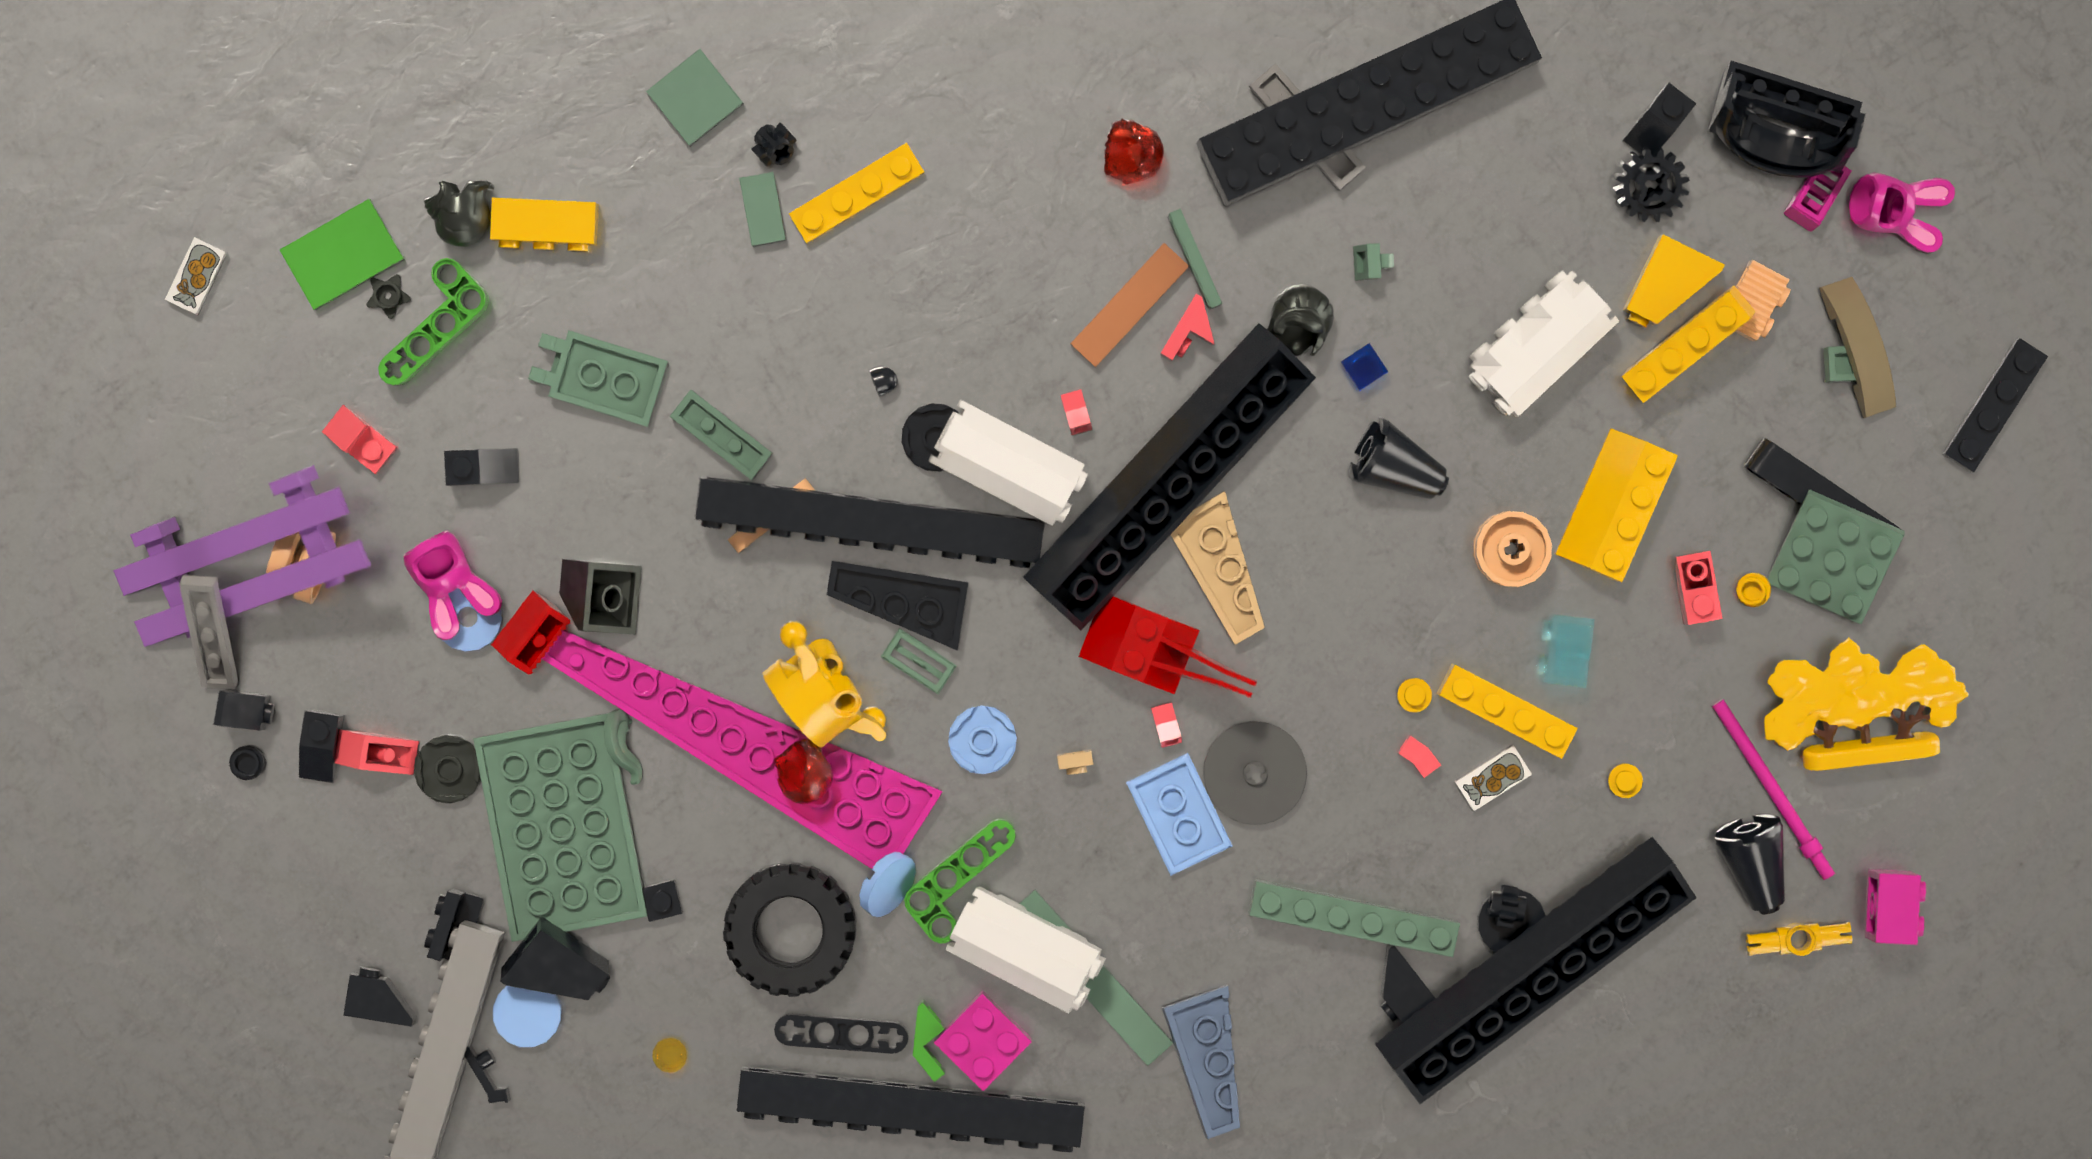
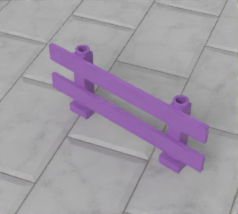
M313 465L269 483L274 496L281 493L284 494L288 504L286 507L180 546H176L171 534L180 530L175 517L130 534L134 546L138 547L144 544L149 557L113 570L123 596L160 583L170 606L169 609L134 621L144 647L185 633L186 637L190 638L179 586L183 575L188 576V572L297 532L300 533L309 558L219 590L225 618L324 583L326 588H330L346 581L344 575L370 566L371 564L361 539L336 547L327 525V521L350 513L340 487L315 495L310 482L319 477Z

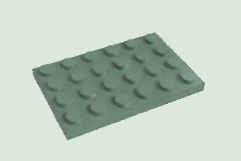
M609 713L473 738L511 942L523 940L541 916L565 932L648 916L621 768L609 756L605 745L604 727L607 714Z

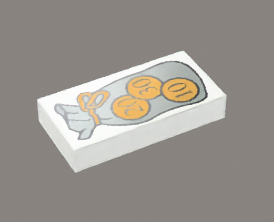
M194 237L165 300L198 315L227 252Z
M1514 745L1456 780L1455 783L1472 810L1475 811L1523 781L1532 773Z

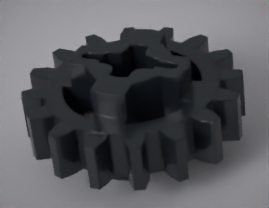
M1644 146L1642 150L1643 155L1639 157L1635 152H1630L1632 159L1630 163L1621 160L1620 165L1624 172L1614 173V178L1621 182V185L1613 187V190L1617 195H1623L1618 200V203L1621 207L1628 206L1627 213L1629 216L1633 217L1639 212V218L1642 222H1646L1649 215H1652L1656 222H1660V213L1665 212L1666 215L1672 217L1671 207L1673 205L1680 208L1683 207L1682 202L1678 198L1680 195L1685 196L1689 194V191L1682 184L1687 183L1690 179L1687 174H1680L1685 169V165L1681 161L1674 163L1676 155L1673 152H1669L1664 157V150L1661 147L1657 146L1654 154H1651L1648 147ZM1654 163L1651 167L1640 168L1645 164ZM1670 172L1673 175L1672 190L1668 188L1667 183L1668 178L1671 176ZM1631 179L1635 181L1636 186L1633 196H1631L1629 190ZM1650 180L1652 182L1656 181L1658 185L1655 189L1652 187L1647 188L1645 183ZM1662 200L1659 204L1648 206L1651 202Z

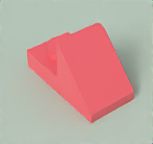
M1198 294L1194 296L1160 353L1171 361L1175 355L1182 358L1192 342L1191 339L1187 338L1189 332L1214 345L1203 298Z
M345 405L341 406L322 431L342 451L349 453L374 474L381 470L398 448Z

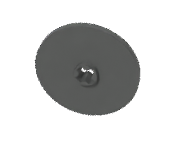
M1244 722L1224 731L1211 745L1204 763V783L1210 799L1224 815L1240 823L1260 825L1282 818L1295 807L1305 789L1307 766L1300 746L1286 731L1266 722ZM1253 763L1258 768L1264 767L1265 772L1260 775L1261 781L1257 783L1253 778L1247 779L1245 775L1250 771L1249 765Z

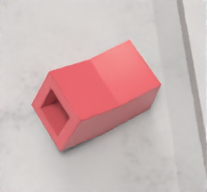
M1082 390L1060 395L1071 435L1092 430Z
M1172 702L1151 707L1161 747L1164 748L1183 743Z
M1410 735L1397 752L1409 760L1423 778L1441 766L1430 749Z

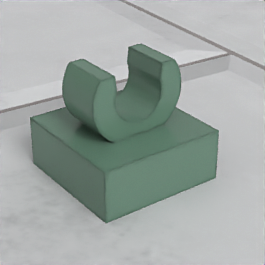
M1380 243L1353 246L1355 281L1382 278L1381 269L1394 267V254H1380Z

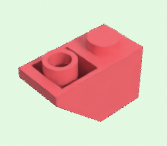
M1711 551L1676 557L1677 592L1683 624L1692 625L1723 619Z

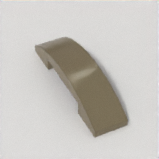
M1849 277L1820 287L1819 289L1829 319L1836 320L1857 382L1852 387L1863 418L1895 408V390L1885 347L1871 310L1853 277Z

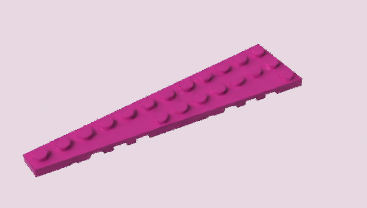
M562 630V635L558 636V641H554V646L549 647V652H546L545 657L541 658L871 869L885 855L893 852H901L902 854L905 852L943 792L829 742L820 748L804 735L801 730L566 630Z

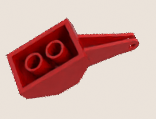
M1114 596L1093 617L1078 657L1172 694H1175L1181 677L1235 691L1250 698L1252 697V692L1240 687L1184 670L1189 657L1250 685L1256 686L1257 681L1239 674L1194 649L1193 646L1200 630Z

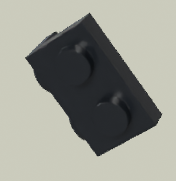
M453 888L447 891L446 896H439L434 912L435 915L439 916L436 929L430 927L424 943V947L429 949L427 958L437 961L449 960L453 948L448 946V941L453 927L459 928V925L465 920L474 923L478 922L484 903L482 897Z

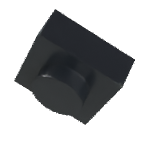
M675 880L643 887L649 922L683 914Z

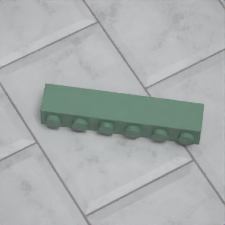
M1258 879L1254 881L1248 914L1254 917L1448 957L1454 956L1460 923L1457 920Z

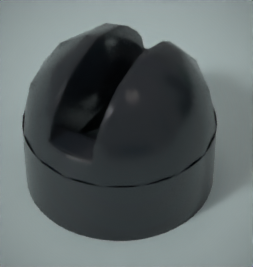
M878 367L870 370V375L879 397L894 390L897 384V376L893 370L887 367Z

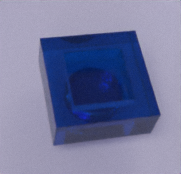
M1370 343L1340 362L1359 391L1388 372Z

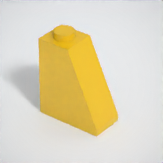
M1662 234L1658 237L1623 311L1630 314L1628 320L1646 328L1648 323L1656 325L1723 270L1725 264Z

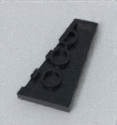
M832 561L827 588L828 596L958 651L968 582Z

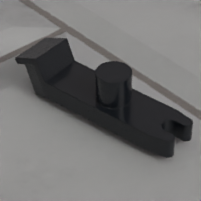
M467 1045L464 1057L487 1093L489 1104L502 1101L508 1103L510 1101L509 1087L497 1088L486 1068L496 1063L492 1052L488 1049L477 1055L472 1045L470 1047Z

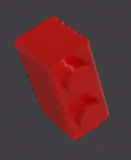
M532 590L491 645L509 663L529 675L533 673L532 669L537 668V663H541V658L545 657V653L549 652V647L554 646L553 642L558 641V636L562 635V630H566V625L570 624V619L552 602Z

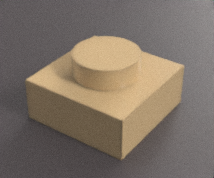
M1091 750L1057 754L1059 770L1066 769L1067 775L1087 772V766L1093 765Z

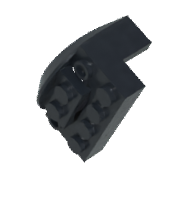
M1731 60L1724 72L1708 131L1718 134L1723 143L1739 159L1754 168L1785 177H1813L1830 171L1841 173L1848 159L1858 146L1866 114L1860 112L1863 102ZM1756 114L1765 115L1786 123H1790L1805 128L1808 131L1795 130L1779 126L1757 116ZM1744 117H1746V120H1745V123H1744V127H1743V131H1742V134H1741V136H1740V131H1741V127H1742V124H1743V120H1744ZM1815 137L1817 141L1813 156L1808 160L1812 141Z

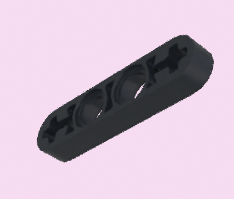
M794 1013L781 1016L774 1028L777 1040L787 1046L862 1052L898 1053L906 1047L909 1038L905 1026L895 1021ZM788 1020L794 1021V1027L805 1028L804 1021H811L812 1023L809 1028L810 1041H803L805 1033H794L792 1039L786 1038V1033L780 1031V1027L786 1026ZM820 1023H829L834 1029V1037L828 1042L819 1041L815 1036V1027ZM855 1025L864 1026L868 1031V1040L863 1044H854L849 1038V1030ZM873 1026H880L878 1034H889L890 1028L897 1029V1034L903 1036V1041H897L896 1046L891 1047L888 1040L878 1039L879 1046H872L874 1038Z

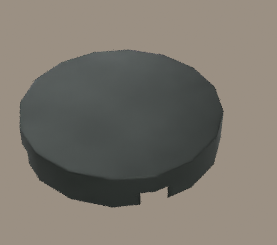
M443 735L427 742L416 756L414 765L415 779L422 792L436 802L449 804L465 800L473 794L481 782L475 746L461 736Z

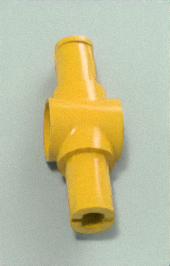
M1849 922L1819 926L1818 923L1805 925L1802 923H1791L1786 927L1776 928V932L1746 934V943H1758V945L1747 946V952L1749 956L1779 952L1780 955L1795 954L1805 956L1812 951L1822 950L1824 946L1849 945L1853 942L1852 935L1840 934L1852 932ZM1798 930H1804L1807 935L1806 944L1801 948H1794L1791 944L1793 933Z

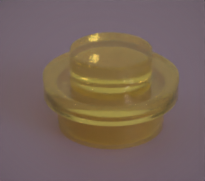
M665 1038L654 1047L653 1061L660 1070L668 1073L676 1072L686 1063L687 1050L680 1040Z

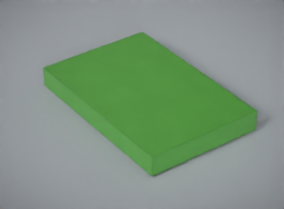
M371 199L365 200L280 249L313 310H317L405 259Z

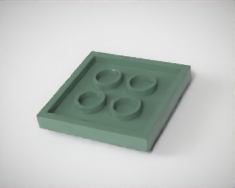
M1809 489L1767 579L1774 587L1862 624L1904 537L1905 531Z

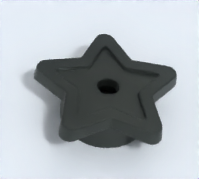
M396 274L387 281L371 278L373 295L366 303L367 307L382 308L387 317L392 319L397 306L411 300V297L400 289V275ZM387 292L391 294L389 299L385 298V293Z

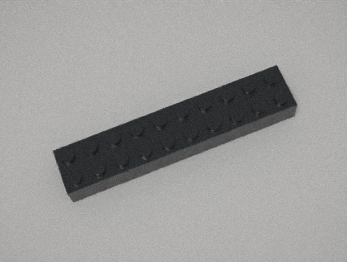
M1502 0L1199 138L1196 144L1223 203L1227 206L1537 64L1542 59V56L1516 0Z
M1258 323L1023 578L1081 631L1316 377L1276 336Z
M1651 837L1643 844L1638 845L1619 862L1610 866L1591 883L1582 887L1560 906L1555 907L1532 927L1527 928L1508 945L1499 949L1480 966L1472 969L1449 989L1444 990L1425 1007L1416 1011L1397 1028L1388 1032L1375 1045L1418 1103L1422 1104L1697 897L1673 860L1657 841Z

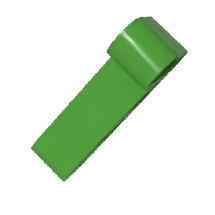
M444 258L437 261L432 267V280L448 299L381 360L378 367L379 376L387 384L401 386L408 383L488 308L489 296L487 292L459 262ZM447 265H453L457 270V278L451 284H444L440 279V272ZM475 290L480 294L481 301L477 308L469 310L465 307L463 299L467 292ZM444 314H451L455 319V327L449 333H443L438 327V321ZM419 337H425L430 344V349L424 356H417L413 351V343ZM405 351L406 355L415 361L416 364L413 366L411 363L406 362L400 369L403 374L400 378L397 376L390 377L389 374L392 369L389 365L391 363H402L406 357L402 356L401 352Z
M1003 818L994 819L907 891L904 899L907 911L934 942L941 944L951 941L950 936L957 923L955 916L944 904V901L1008 850L1014 843L1016 833L1011 822ZM995 826L999 829L1006 827L1009 830L1006 834L1008 841L1003 843L1001 840H997L991 845V848L996 852L990 855L986 845L978 839L984 836L987 842L994 836L993 828ZM970 847L979 848L983 853V861L976 866L969 865L964 860V852ZM943 869H950L956 874L957 881L951 887H942L937 881V874ZM923 891L928 894L930 898L928 907L916 909L912 906L910 897L914 892ZM936 919H948L952 924L951 932L946 936L937 935L932 929V924Z

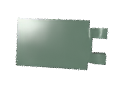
M569 330L566 340L542 333L538 346L555 351L556 355L551 371L532 366L528 377L529 380L551 386L549 397L648 427L668 361Z

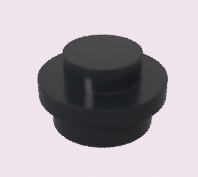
M253 746L237 748L230 756L229 766L231 772L242 780H251L258 777L264 768L262 753Z

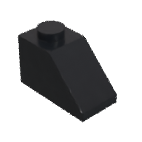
M1671 83L1666 84L1622 141L1640 155H1643L1642 150L1644 146H1647L1651 154H1654L1657 146L1662 148L1697 103Z
M518 448L444 451L446 486L519 483Z
M235 689L220 690L213 725L258 731L265 730L266 724L272 723L274 715V704L270 703L271 696Z
M311 709L304 712L299 743V778L334 783L337 765L334 763L339 729L343 727L344 715Z
M1389 944L1386 946L1380 994L1386 1002L1381 1007L1392 1022L1399 1018L1403 1023L1416 1011L1433 1001L1435 997L1394 945Z
M360 967L359 972L350 974L343 1016L410 1027L416 1024L417 1016L389 977L380 976V970Z

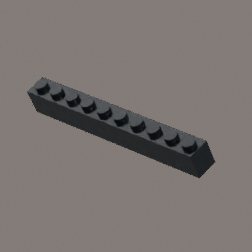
M700 476L694 516L696 520H702L701 526L722 529V523L735 524V530L740 532L756 533L758 527L770 529V535L790 538L791 532L805 533V540L825 542V536L839 538V544L848 546H859L860 541L874 542L873 548L888 551H893L894 545L908 547V553L928 555V549L942 551L941 557L950 559H962V554L976 555L975 561L996 564L997 558L1010 560V566L1030 568L1031 563H1036L1040 559L1045 522L1040 519Z
M742 1067L737 1102V1112H744V1118L764 1120L765 1115L778 1116V1121L784 1123H799V1118L813 1119L812 1125L833 1127V1122L847 1123V1129L866 1131L867 1126L870 1125L881 1127V1132L888 1134H901L902 1129L916 1130L915 1136L936 1138V1133L950 1134V1140L965 1142L970 1141V1136L983 1137L984 1143L992 1145H1004L1005 1140L1018 1141V1147L1038 1149L1039 1143L1053 1145L1052 1150L1059 1152H1073V1147H1081L1085 1103L750 1067Z

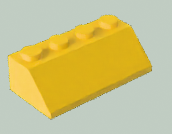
M1610 428L1555 555L1614 581L1623 582L1678 455L1647 441Z

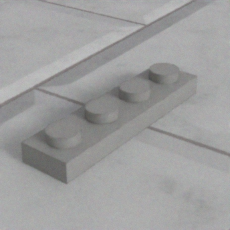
M1276 63L1249 86L1266 107L1300 93V90ZM1351 149L1316 164L1339 191L1366 168Z
M183 575L179 586L201 687L235 689L238 676L217 577Z

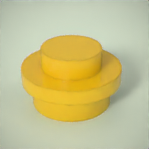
M1748 573L1738 581L1736 587L1737 596L1746 606L1759 607L1770 598L1771 584L1760 573Z
M1407 679L1398 688V702L1402 708L1409 712H1420L1426 709L1431 702V688L1422 679Z
M1619 764L1609 773L1608 786L1618 797H1633L1642 788V774L1631 764Z

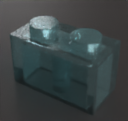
M1550 614L1549 621H1543L1541 641H1547L1545 655H1539L1537 675H1542L1543 683L1586 688L1594 619Z

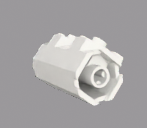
M1563 270L1558 272L1544 285L1548 292L1542 297L1538 294L1533 296L1519 309L1523 316L1517 322L1513 318L1508 319L1494 332L1498 337L1497 340L1491 345L1488 342L1483 343L1469 356L1473 363L1469 366L1472 373L1468 378L1480 391L1486 389L1490 391L1495 397L1492 401L1493 405L1505 417L1511 414L1518 417L1619 322L1616 316L1610 319L1607 317V314L1612 310L1584 280L1579 284L1573 281L1577 276L1573 271H1570L1568 274Z
M960 400L957 406L963 408L961 413L957 414L953 411L934 447L940 452L938 457L931 455L928 461L1052 526L1056 520L1063 523L1072 506L1067 502L1072 491L1079 492L1088 474L1082 471L1085 464Z
M980 886L977 887L972 894L977 898L974 899L973 903L968 902L951 933L950 939L953 941L947 944L945 950L1067 1013H1070L1072 1009L1078 1011L1083 1006L1091 990L1085 987L1089 978L1093 980L1095 976L1097 977L1105 963L1106 958L1100 956L1103 949L1087 942L1085 937L1063 926L1058 927L1027 911L1021 904L1001 894L996 895Z

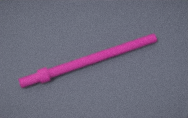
M1722 699L1712 706L1801 844L1798 848L1805 859L1810 858L1823 880L1833 876L1835 872L1821 852L1823 847L1816 836L1812 838L1725 700Z

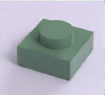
M1845 346L1823 348L1825 383L1856 382Z

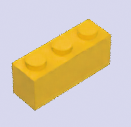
M492 198L490 239L499 241V248L518 249L519 242L533 243V249L554 250V244H568V251L588 252V245L597 246L599 204L596 202Z

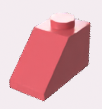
M339 729L334 763L360 770L413 775L419 741Z

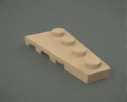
M1224 491L1196 507L1172 532L1171 537L1234 645L1262 630L1265 626Z

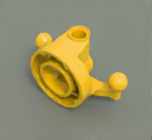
M790 621L784 624L780 630V640L786 647L793 648L796 654L786 662L779 659L762 674L772 694L797 727L820 748L847 728L860 734H870L875 740L883 741L886 738V733L883 729L886 723L884 712L877 707H868L862 712L859 711L861 698L852 680L847 676L841 675L843 662L833 643L828 639H817L807 646L805 643L807 630L801 623Z

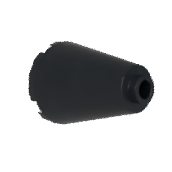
M1379 417V423L1373 421L1364 432L1354 452L1359 455L1357 465L1351 462L1349 467V477L1358 483L1432 499L1436 495H1442L1449 482V477L1446 476L1447 470L1443 465L1390 421Z
M1756 815L1753 816V823L1743 825L1742 819L1722 826L1715 832V843L1751 909L1766 915L1780 909L1779 906L1785 901L1783 825L1779 816Z

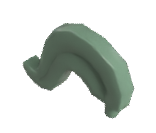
M616 709L607 714L604 727L605 745L609 756L615 763L630 772V783L632 785L639 784L642 779L641 763L626 746V734L632 719L628 718V714L623 710Z

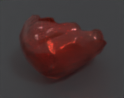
M1121 119L1120 121L1112 122L1104 150L1105 175H1110L1126 185L1141 182L1155 176L1161 167L1164 157L1163 143L1157 132L1147 126L1136 123L1134 120Z
M801 739L794 742L773 760V764L777 768L779 788L784 796L795 803L804 805L818 801L832 785L834 774L831 765L823 756L821 748L810 739Z

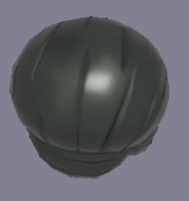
M444 180L440 181L439 192L424 200V207L427 209V213L435 220L437 235L445 243L454 246H469L477 242L483 236L489 224L490 213L485 193L487 189H494L493 184L486 180H476L468 182L460 192L456 184Z
M1303 284L1291 286L1279 294L1274 302L1267 330L1276 336L1295 356L1305 354L1311 348L1310 355L1314 356L1324 344L1334 320L1333 306L1327 296L1313 286Z

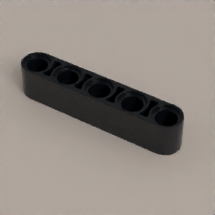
M1764 437L1744 465L1751 473L1800 506L1810 489L1899 528Z

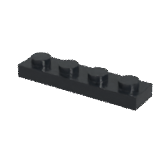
M2017 338L1943 455L1971 473H1974L2048 356L2021 338Z

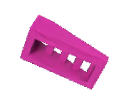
M1844 166L1841 173L1830 171V173L1838 177L1836 182L1824 174L1806 177L1784 211V215L1808 231L1815 230L1823 221L1852 170ZM1816 180L1820 184L1830 189L1829 193L1815 185L1813 182ZM1810 193L1822 201L1821 205L1806 196V194Z

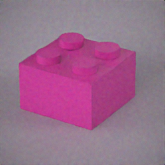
M1868 869L1865 938L1875 943L1918 945V937H1923L1924 917L1919 916L1920 902H1925L1926 883L1921 881V875L1911 871Z
M983 990L934 1040V1044L982 1091L1032 1042V1038Z

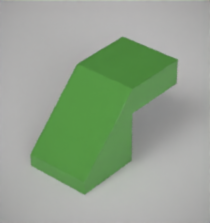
M922 1000L918 1004L913 1056L935 1082L945 1074L946 1070L926 1044L945 1030V1025L927 1002Z

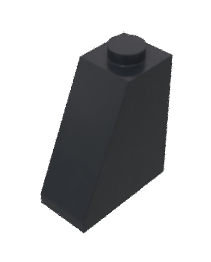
M541 916L501 967L500 982L506 986L589 1000L595 991L600 993L610 980L609 960Z

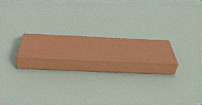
M1163 243L1070 344L1096 367L1187 270L1189 265Z

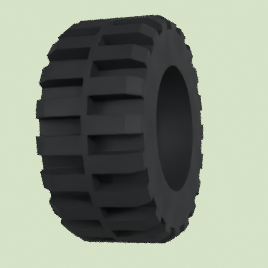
M780 863L753 874L735 892L725 913L723 940L726 942V953L729 960L733 961L738 974L751 982V986L758 990L760 988L769 992L768 994L775 996L789 995V997H798L800 994H810L818 991L819 988L826 984L828 985L834 980L839 972L843 970L851 955L856 938V917L845 890H842L837 881L830 875L827 876L820 869L813 866H804L801 863ZM794 897L802 899L813 906L820 916L822 922L820 944L810 956L796 962L778 960L769 955L759 941L757 932L759 917L770 903L780 898Z

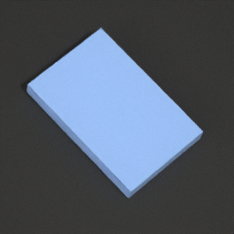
M1188 753L1126 782L1170 876L1232 847V843Z

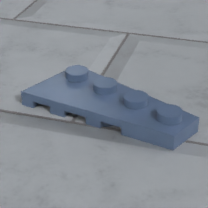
M1228 985L1162 1007L1206 1139L1240 1128L1237 1084L1235 1083L1234 1050H1232L1231 1040L1232 1024L1231 1015H1229Z

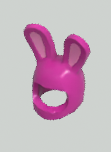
M1873 172L1860 177L1854 185L1849 202L1850 217L1861 229L1879 233H1897L1917 250L1932 253L1941 247L1943 236L1938 228L1913 218L1916 205L1946 206L1954 199L1955 188L1949 180L1943 178L1926 179L1908 184L1892 176Z
M450 531L440 532L419 543L404 554L406 569L429 598L431 627L437 638L451 640L459 631V620L449 593L457 588L461 590L467 600L481 615H494L501 609L502 599L499 593L471 571L460 542Z

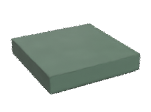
M701 49L697 50L646 91L689 146L744 104Z

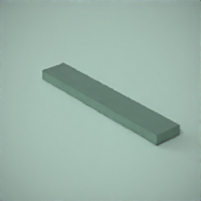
M1036 890L1032 891L1019 903L1027 911L1058 927L1063 926L1072 931ZM1104 965L1097 977L1095 976L1093 980L1089 978L1085 986L1091 989L1087 1000L1147 1066L1173 1044V1041Z

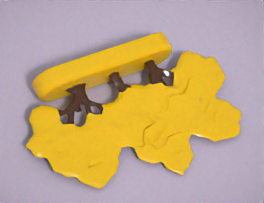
M1848 638L1830 652L1829 666L1825 671L1812 666L1807 660H1783L1776 665L1775 672L1770 675L1767 683L1771 686L1776 696L1783 698V703L1764 717L1765 739L1775 740L1778 746L1789 751L1798 747L1806 737L1816 735L1824 741V744L1809 746L1803 750L1802 755L1803 767L1815 771L1932 757L1940 753L1939 736L1932 732L1911 733L1910 730L1923 719L1928 720L1937 727L1950 726L1957 718V704L1968 697L1969 694L1966 691L1965 684L1956 681L1955 668L1946 660L1939 659L1937 653L1925 644L1919 645L1904 654L1890 674H1883L1879 672V661L1870 654H1862L1860 647ZM1919 702L1920 707L1915 716L1909 715V720H1905L1906 710L1910 704ZM1930 707V714L1923 716L1924 709ZM1894 709L1901 711L1900 718L1895 717L1893 714ZM1889 717L1899 724L1898 734L1871 738L1869 724L1875 718ZM1818 720L1823 721L1824 730H1818L1816 727ZM1840 726L1857 729L1861 732V739L1833 742L1837 728Z

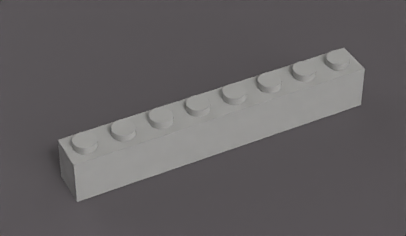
M467 920L463 921L459 928L453 927L448 941V946L453 949L449 960L444 959L438 979L443 980L440 992H434L428 1012L433 1013L430 1025H424L418 1041V1045L423 1046L419 1059L414 1058L408 1074V1077L413 1079L410 1091L405 1090L401 1097L398 1110L403 1111L400 1124L394 1123L389 1137V1143L393 1144L390 1157L385 1155L383 1159H437L466 1063V1058L464 1057L467 1045L471 1046L505 932Z

